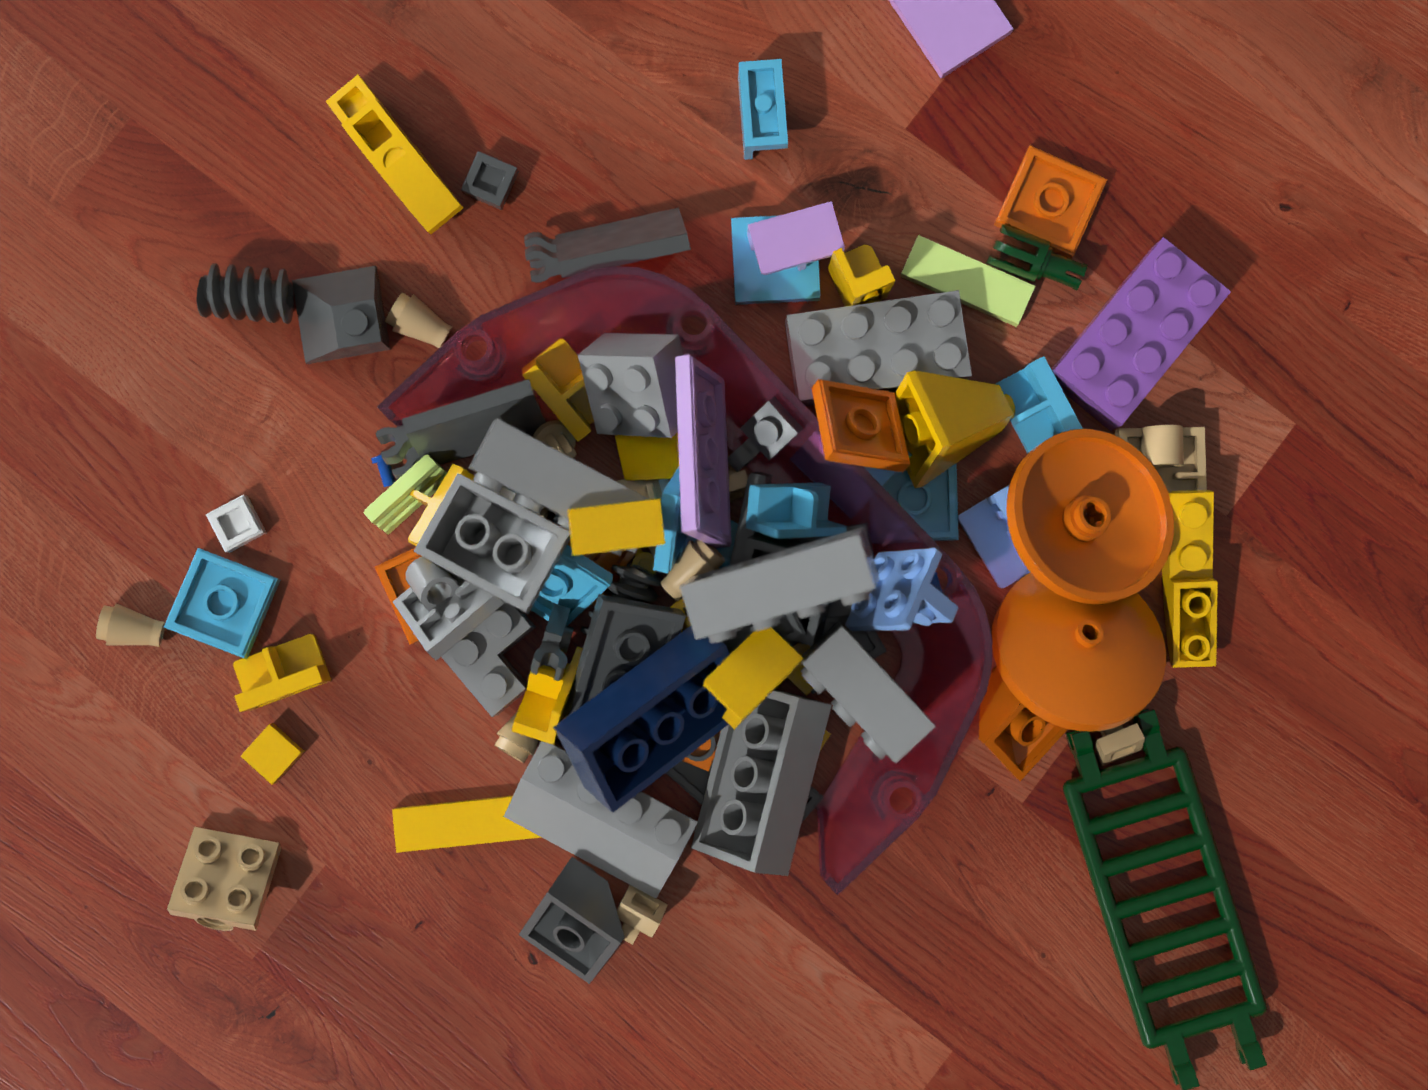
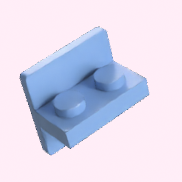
M1010 484L958 515L959 523L999 588H1005L1030 573L1018 555L1009 532L1006 509Z
M936 548L879 552L874 559L879 575L877 586L869 594V599L852 604L845 626L851 631L908 630L912 624L930 626L932 623H952L959 607L930 584L942 553Z

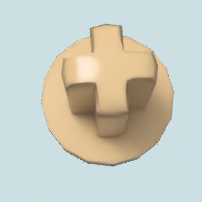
M548 421L535 431L533 438L572 459L576 456L577 453L574 450L576 439L561 421Z

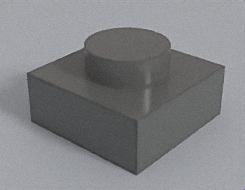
M478 151L461 191L469 197L502 210L519 171L517 167Z

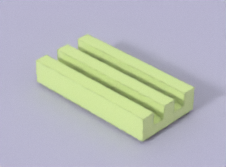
M428 454L424 455L371 503L363 513L374 525H377L378 528L389 535L422 505L421 502L410 496L412 490L414 489L431 497L437 491L447 472Z

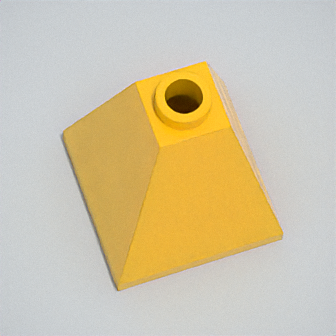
M916 370L906 373L895 392L907 450L912 454L909 458L911 464L906 470L914 488L923 487L1003 431L1010 419L1015 416V405L1011 396L1003 393L1000 385Z

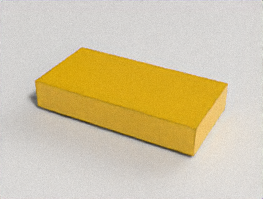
M659 498L567 509L572 555L574 556L665 544Z

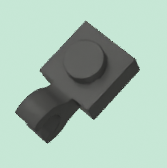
M773 397L740 428L748 439L728 457V463L736 472H739L760 452L770 461L804 428Z
M557 604L553 605L541 646L536 650L531 664L532 674L537 675L539 667L546 665L555 669L554 680L560 681L563 678L567 665V657L563 652L567 653L574 630L573 627L566 626L571 608Z

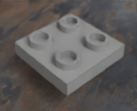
M424 557L417 558L408 566L405 574L406 581L410 587L393 601L423 648L435 661L504 604L498 597L454 575Z

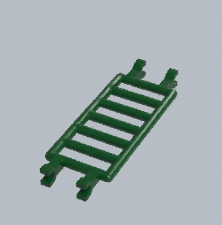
M1146 708L1132 718L1133 723L1138 724L1145 737L1143 744L1145 756L1099 770L1089 732L1074 730L1065 733L1080 776L1067 780L1063 785V791L1141 1042L1148 1049L1164 1045L1174 1083L1176 1085L1179 1084L1181 1090H1189L1200 1086L1184 1039L1230 1025L1240 1063L1246 1064L1250 1071L1267 1066L1251 1022V1018L1261 1016L1266 1012L1267 1004L1187 751L1180 746L1165 750L1156 711ZM1171 766L1174 767L1181 791L1090 819L1083 793ZM1187 808L1194 833L1103 860L1095 835ZM1200 850L1207 875L1116 902L1109 877ZM1213 891L1221 917L1129 944L1122 919ZM1219 935H1227L1234 959L1142 986L1135 961ZM1240 976L1247 1001L1157 1029L1155 1028L1148 1006L1149 1003Z

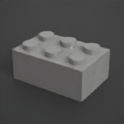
M839 621L801 656L803 657L802 664L805 666L801 670V675L817 693L821 694L826 689L835 698L831 702L834 711L849 727L857 722L865 730L861 734L864 739L863 741L880 760L888 755L896 764L936 727L929 717Z

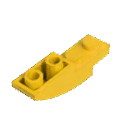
M356 75L326 101L341 121L342 127L430 235L464 208L359 75Z
M1211 490L1168 491L1174 516V535L1170 554L1162 568V585L1170 664L1173 668L1216 666L1218 581L1213 578L1214 492Z

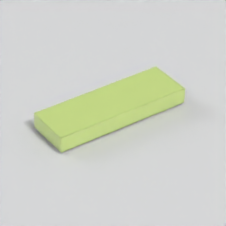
M920 235L917 236L900 275L904 279L937 293L959 290L962 304L1015 327L1019 325L1035 288L1033 284Z

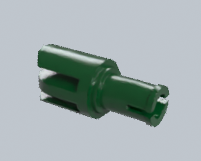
M1002 224L999 232L1034 245L1038 249L1036 253H1032L1009 243L996 240L993 245L994 249L1031 263L1028 270L994 256H989L986 264L1032 282L1036 279L1040 280L1041 276L1071 287L1073 290H1078L1082 280L1067 274L1066 271L1084 277L1088 267L1087 264H1082L1053 253V247H1050L1051 242Z

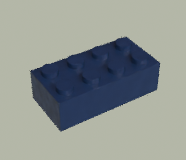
M692 626L688 627L554 726L584 788L610 812L614 813L729 725L722 718L727 708L703 685L705 679L730 655L722 641L710 643L709 637L696 640Z

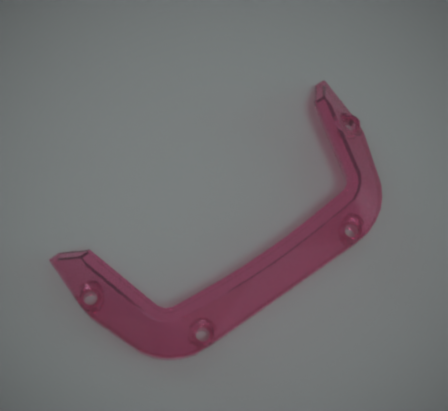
M611 266L585 270L479 316L457 331L377 406L397 427L402 426L403 418L526 380L522 376V368L559 338H564L578 355L604 333L679 335L683 355L690 354L724 379L727 449L731 453L748 439L740 428L773 397L804 428L770 461L760 452L746 466L751 473L759 471L772 474L771 484L823 483L830 485L828 520L844 526L868 522L875 557L879 552L936 548L942 553L937 568L945 571L948 583L941 593L959 607L953 622L932 623L930 626L912 624L908 630H889L898 642L902 655L900 669L893 680L929 717L936 727L896 764L888 755L880 760L870 750L861 736L865 731L863 729L823 794L824 798L815 808L818 817L820 876L839 895L921 816L936 796L987 692L992 668V635L985 608L975 587L957 564L863 466L825 460L818 419L720 316L687 286L665 275L638 267ZM689 316H699L706 322L705 330L699 335H689L682 329V323ZM478 340L484 341L487 344L486 354L479 360H468L466 358V349L469 344ZM534 390V392H535V394H536V396H537V399L541 398V397L537 394V392ZM900 787L909 788L913 797L910 806L905 810H894L890 805L892 792Z

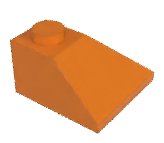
M995 666L990 675L981 684L979 740L1021 782L1068 729L1047 722L1027 709L1008 689L997 666Z

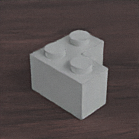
M503 601L504 604L441 656L491 717L498 716L526 692L527 682L504 654L536 628L522 610Z

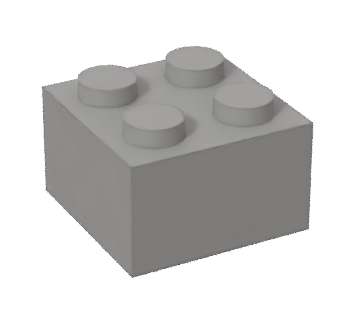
M604 333L578 354L597 434L672 438L678 432L675 357L683 356L679 335Z

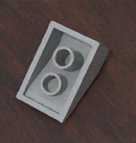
M458 473L414 552L482 590L529 613L568 544L570 531Z

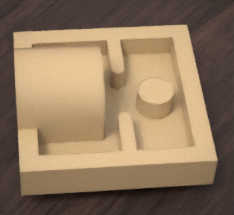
M1155 425L1115 430V436L1133 445L1152 463L1161 476L1167 491L1207 490L1205 427Z
M194 827L167 907L170 915L194 919L198 924L215 930L231 931L234 927L256 931L280 855V844L263 839Z

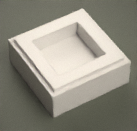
M244 494L205 514L226 553H230L267 533L251 501Z

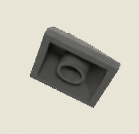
M376 266L292 280L306 364L391 350Z
M574 857L570 858L519 933V936L588 984L592 982L625 938L608 881L598 875L590 866L582 864Z

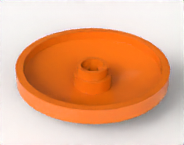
M1093 429L1065 431L1052 436L1032 449L1020 462L1012 477L1008 490L1006 511L1013 544L1028 570L1051 591L1079 603H1111L1141 591L1161 572L1170 554L1174 535V516L1170 497L1156 468L1137 448L1113 434Z
M1030 572L1010 589L999 605L994 617L991 636L992 650L997 669L1003 681L1016 699L1027 709L1054 725L1086 732L1112 729L1138 715L1151 702L1161 686L1166 667L1165 642L1154 613L1138 593L1111 603H1079L1051 591Z

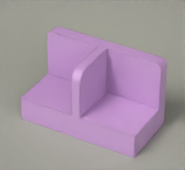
M832 201L751 223L747 227L750 247L752 251H755L762 275H768L796 266L799 271L805 270L807 263L829 258L832 256L833 251L842 248L843 252L845 250Z

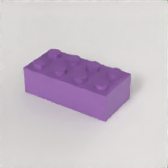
M1163 237L1147 252L1051 370L1064 394L1112 431L1124 424L1231 291Z

